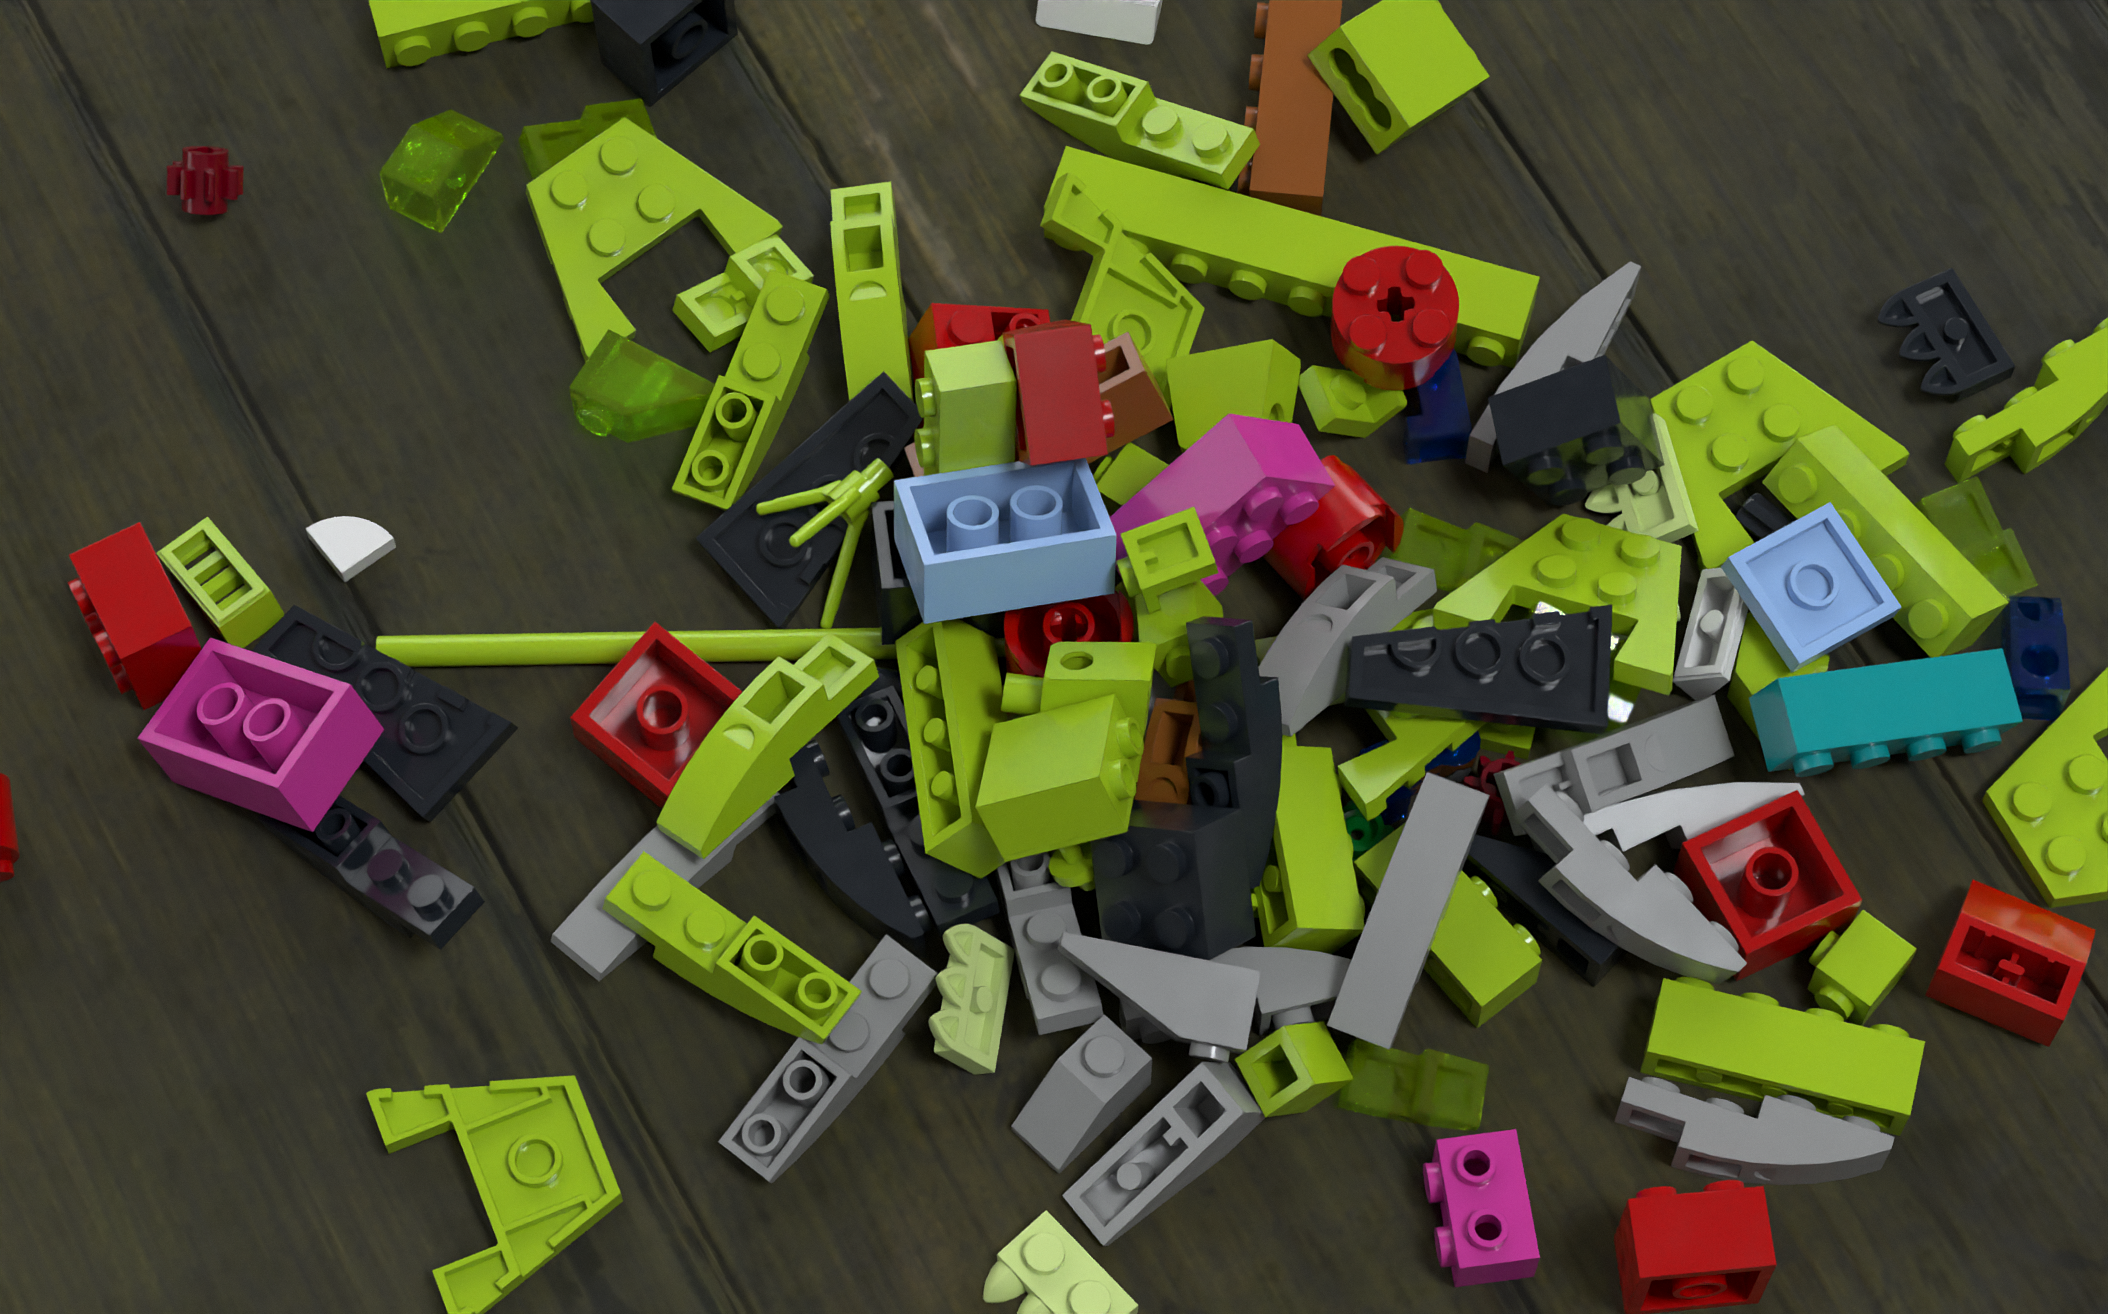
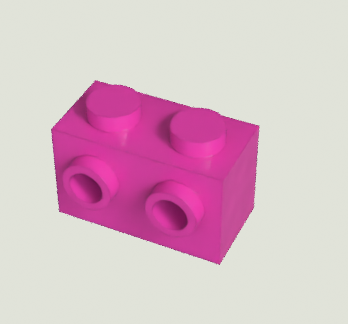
M1516 1129L1437 1139L1432 1162L1423 1164L1424 1184L1428 1202H1440L1444 1226L1435 1227L1434 1229L1435 1246L1440 1267L1451 1266L1454 1287L1534 1277L1540 1255Z

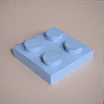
M1831 502L1731 555L1721 566L1792 673L1891 619L1902 608Z

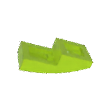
M775 234L729 256L724 273L678 294L672 311L709 352H712L743 334L769 269L812 283L814 275L782 239Z

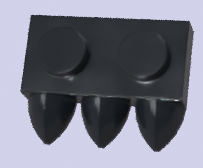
M1953 268L1897 292L1887 300L1880 311L1877 320L1879 324L1895 328L1910 327L1912 330L1901 346L1900 358L1917 362L1932 361L1934 364L1922 381L1921 392L1938 396L1953 395L1958 402L2011 378L2015 369L2014 363Z

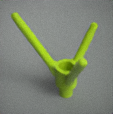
M878 458L861 473L856 470L852 471L843 481L837 480L817 489L759 503L756 506V511L759 515H766L827 501L830 504L790 537L789 543L792 547H799L839 515L848 523L820 626L823 629L832 628L860 533L870 514L868 508L871 507V502H876L880 498L877 491L894 477L888 466Z

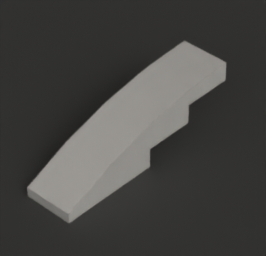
M1628 262L1583 295L1536 340L1502 382L1495 395L1603 356L1635 296L1641 266ZM1490 405L1487 406L1469 436L1465 460L1466 464L1488 473L1499 452Z
M1426 773L1375 898L1327 1026L1386 1049L1392 1047L1413 989L1421 976L1440 922L1446 914L1490 795L1433 773Z
M1756 782L1720 783L1652 791L1592 813L1583 814V823L1595 836H1598L1600 842L1602 840L1608 841L1621 852L1662 833H1665L1671 849H1681L1683 842L1793 791L1798 790L1801 796L1805 794L1800 783ZM1528 834L1535 851L1547 854Z
M778 792L774 794L705 859H702L660 831L657 825L577 906L552 934L550 942L598 981L602 980L648 942L602 909L605 897L643 851L698 889L731 862L738 843L776 813L774 797L780 794Z

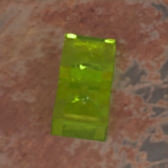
M642 98L586 105L579 120L524 126L518 141L533 180L624 117L657 138Z
M1978 476L1922 498L1915 504L1917 509L2005 599L2038 585L2012 528L2002 530Z
M1409 508L1400 516L1404 523L1403 536L1394 554L1390 553L1389 559L1434 569L1437 589L1453 592L1524 540L1475 522L1465 530Z
M1358 1038L1348 1045L1346 1065L1354 1080L1341 1088L1338 1107L1386 1119L1426 1126L1472 1131L1480 1128L1489 1065L1429 1048L1420 1055L1394 1048L1386 1049Z

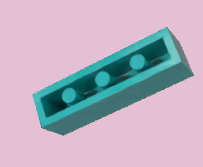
M2003 648L1777 678L1749 697L1768 772L1794 768L1796 777H1807L1826 772L1834 767L1833 763L1850 761L1853 769L1869 768L1887 762L1891 759L1890 755L1907 753L1909 761L1925 760L1943 754L1947 751L1946 747L1962 745L1964 753L1981 752L2002 743L2000 735L2023 722Z

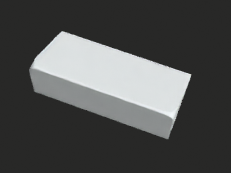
M1038 0L1036 22L1042 27L1148 45L1154 39L1163 0Z
M1722 568L1704 569L1701 572L1673 682L1695 700L1711 696L1730 681L1748 612L1747 605Z

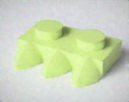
M1654 413L1653 418L1665 465L1646 471L1645 476L1634 483L1626 485L1610 484L1593 490L1585 503V507L1598 513L1622 512L1607 526L1636 534L1649 535L1655 539L1672 543L1699 530L1666 422Z
M958 924L949 928L943 934V941L950 953L947 968L941 971L935 978L943 999L941 1011L932 1015L928 1020L930 1030L936 1039L934 1053L974 1075L995 1073L1015 950L976 926Z
M1047 1210L997 1254V1262L991 1268L984 1285L983 1300L986 1303L1006 1302L1027 1292L1028 1295L1022 1301L1017 1314L1138 1313V1304Z

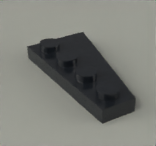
M883 371L696 537L701 547L777 629H786L842 547L848 523L839 515L799 547H792L789 543L790 537L830 504L827 501L766 515H759L757 513V504L817 489L837 480L843 481L854 470L861 473L876 458L883 461L893 473L906 454L904 447L914 443L915 429L924 428V418H921L917 406Z
M1612 605L1590 607L1588 612L1560 615L1559 611L1532 614L1530 619L1496 623L1495 619L1469 622L1467 627L1437 630L1432 626L1352 636L1348 645L1345 706L1602 735L1608 726Z
M293 605L251 650L252 652L351 684L385 729L364 758V761L429 822L444 809L518 729L512 722L486 710L457 692L427 678L409 666L368 646L361 640L296 605Z

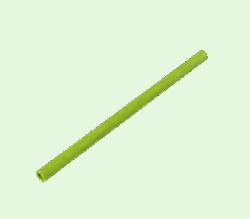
M880 628L668 631L705 662L774 661L778 656L786 661H798L829 632L874 660L897 659L895 644L882 645ZM646 631L377 636L376 650L409 667L618 664ZM994 638L997 658L1005 657V638Z

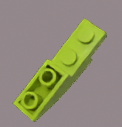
M1051 51L1019 95L1023 104L1076 139L1115 160L1188 180L1194 178L1227 190L1260 145L1253 128L1156 98L1148 81Z
M891 182L832 189L833 221H830L849 401L883 371L913 401L906 307L902 294L895 199Z
M769 269L725 377L719 375L672 487L673 492L723 511H727L743 496L772 444L809 363L810 357L807 351L830 297L826 288Z
M2108 318L2103 320L2094 329L2091 336L2075 344L2071 339L2065 340L2049 350L2041 360L2043 365L2034 387L2026 388L2012 397L2005 405L2003 411L1988 419L1984 415H1977L1963 423L1952 436L1954 440L1944 465L1958 484L2008 456H2011L2025 475L2074 441L2101 414L2108 405Z
M830 632L794 665L778 656L732 703L697 749L671 791L656 821L659 830L702 859H705L795 776L790 758L879 678L874 659Z
M643 851L605 897L602 909L656 946L653 958L728 1005L797 1037L822 1045L861 995L862 991L759 918L753 916L748 923H745L645 851Z

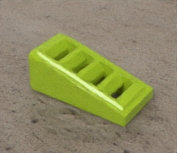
M208 516L156 553L195 605L228 644L245 648L274 627L284 616V612L271 590ZM212 546L215 547L216 551L189 570L184 567ZM229 565L228 568H226L225 570H223L221 573H219L218 575H216L214 578H212L211 580H209V581H208L207 583H205L204 585L200 586V584H202L204 581H206L207 579H209L211 576H213L214 574H216L218 571H220L221 569H223L225 566ZM241 584H244V586H242L240 589H238V590L235 591L233 594H231L230 596H228L226 599H224L223 601H221L219 604H217V605L215 604L217 601H219L220 599H222L223 597H225L227 594H229L230 592H232L234 589H236L237 587H239Z

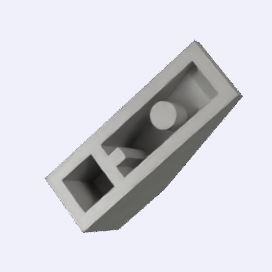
M1067 932L1062 933L1058 947L1060 953L1174 1041L1190 1044L1189 1056L1228 1063L1230 1052L1242 1054L1246 1051L1261 971Z
M1201 1062L1062 1196L1103 1246H1109L1225 1157L1266 1117L1249 1085L1230 1062Z

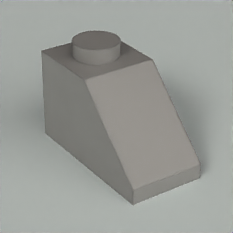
M1104 1014L1057 1059L1012 1124L1011 1130L1053 1170L1060 1174L1151 1084L1152 1058Z

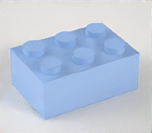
M1086 458L1033 466L1016 461L894 480V540L924 624L1114 594L1117 535Z

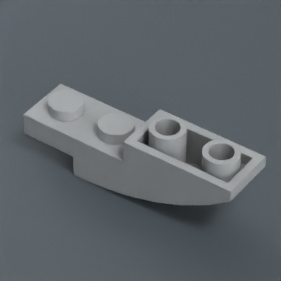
M1384 557L1367 570L1341 565L1301 604L1283 627L1258 667L1259 676L1278 677L1282 713V735L1291 737L1333 701L1341 697L1346 691L1348 645L1352 636L1388 632L1400 621L1412 614L1416 608L1437 592L1434 569Z
M1711 695L1608 731L1602 735H1597L1598 737L1500 771L1495 773L1494 777L1513 834L1518 836L1527 834V831L1515 820L1512 814L1546 783L1555 793L1559 791L1569 796L1578 805L1583 814L1592 813L1680 780L1735 755L1715 695Z
M1546 783L1512 814L1515 820L1556 863L1538 881L1564 907L1593 930L1619 947L1659 967L1686 977L1698 978L1715 984L1724 982L1747 964L1738 954L1739 947L1732 934L1719 923L1709 922L1692 904L1693 896L1690 890L1677 876L1669 872L1663 873L1655 865L1636 880L1628 872L1630 866L1621 851L1608 841L1602 840L1600 842L1583 823L1584 815L1581 809L1566 794L1559 791L1555 793Z
M1057 849L1007 861L994 870L1013 949L1015 950L1014 954L1026 998L1030 1001L1039 1035L1095 1023L1103 1016L1102 1003L1095 979L1058 951L1060 937L1063 932L1081 935V931L1072 904L1071 888L1058 884L1049 869L1050 859Z
M885 935L851 979L850 983L862 991L861 995L826 1041L821 1045L798 1037L718 1142L770 1183H773L831 1125L906 1035L902 1029L937 985L935 978L938 973L888 935Z
M1242 947L1232 948L1209 961L1261 971L1253 1012L1260 1036L1273 1033L1284 1025L1314 1023L1329 1019L1352 959L1323 952L1293 948ZM1120 999L1119 1019L1123 1032L1132 1040L1141 1038L1143 1043L1153 1044L1172 1039Z
M1631 1077L1628 1078L1614 1121L1677 1142L1678 1144L1671 1163L1673 1168L1706 1177L1769 1185L1816 1184L1849 1179L1881 1170L1891 1151L1895 1138L1881 1133L1879 1126L1867 1119L1856 1116H1844L1838 1119L1817 1112L1816 1107L1812 1103L1796 1096L1780 1095L1774 1098L1765 1095L1757 1116L1754 1118L1744 1115V1110L1733 1102L1719 1098H1709L1706 1102L1680 1094V1089L1676 1085L1655 1077H1645L1642 1081Z

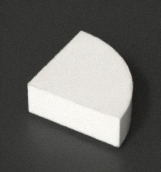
M342 516L328 518L306 528L309 539L344 582L396 548L394 538L385 529L376 523L358 517Z

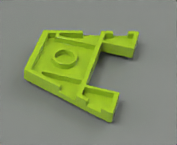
M626 117L526 185V195L550 264H553L563 293V301L569 318L573 321L581 344L582 355L590 368L633 339L636 333V329L601 286L602 282L695 217L701 218L730 256L775 234L781 235L783 228L777 219Z
M1067 172L1057 179L1040 226L1093 255V261L1071 321L1091 324L1092 335L1100 334L1104 344L1129 332L1157 380L1170 409L1172 401L1166 370V359L1189 355L1205 308L1151 252L1144 255L1122 233L1124 224L1109 209L1102 212L1082 192L1087 186L1076 175ZM1002 335L998 338V340H1001L1002 345L1004 347V340Z
M1754 341L1748 342L1650 399L1652 414L1656 413L1666 422L1699 531L1691 534L1698 555L1697 565L1700 574L1704 569L1721 568L1728 557L1755 543L1724 503L1723 499L1771 472L1797 438L1836 425L1885 476L1905 466L1909 457V452L1904 446Z
M1562 514L1437 602L1433 608V626L1439 630L1467 627L1469 622L1495 619L1496 623H1500L1513 604L1543 613L1559 611L1560 615L1588 612L1590 607L1612 605L1611 632L1628 636L1627 641L1614 660L1613 680L1669 696L1672 691L1682 546L1658 540L1649 535L1636 534L1596 523L1587 518Z
M1433 609L1412 612V614L1404 618L1388 632L1432 627ZM1277 636L1255 640L1258 667ZM1365 709L1389 743L1338 765L1339 782L1366 820H1371L1387 808L1386 799L1402 785L1411 788L1424 777L1425 766L1445 748L1454 751L1487 722Z
M2108 667L1986 791L1982 799L1983 804L2049 908L2108 900V760L2096 743L2097 740L2108 735Z
M575 1075L490 1081V1086L450 1088L449 1084L424 1086V1090L392 1092L391 1088L374 1089L366 1093L389 1154L449 1130H456L497 1238L498 1244L496 1246L432 1271L448 1314L486 1313L623 1202L620 1189Z

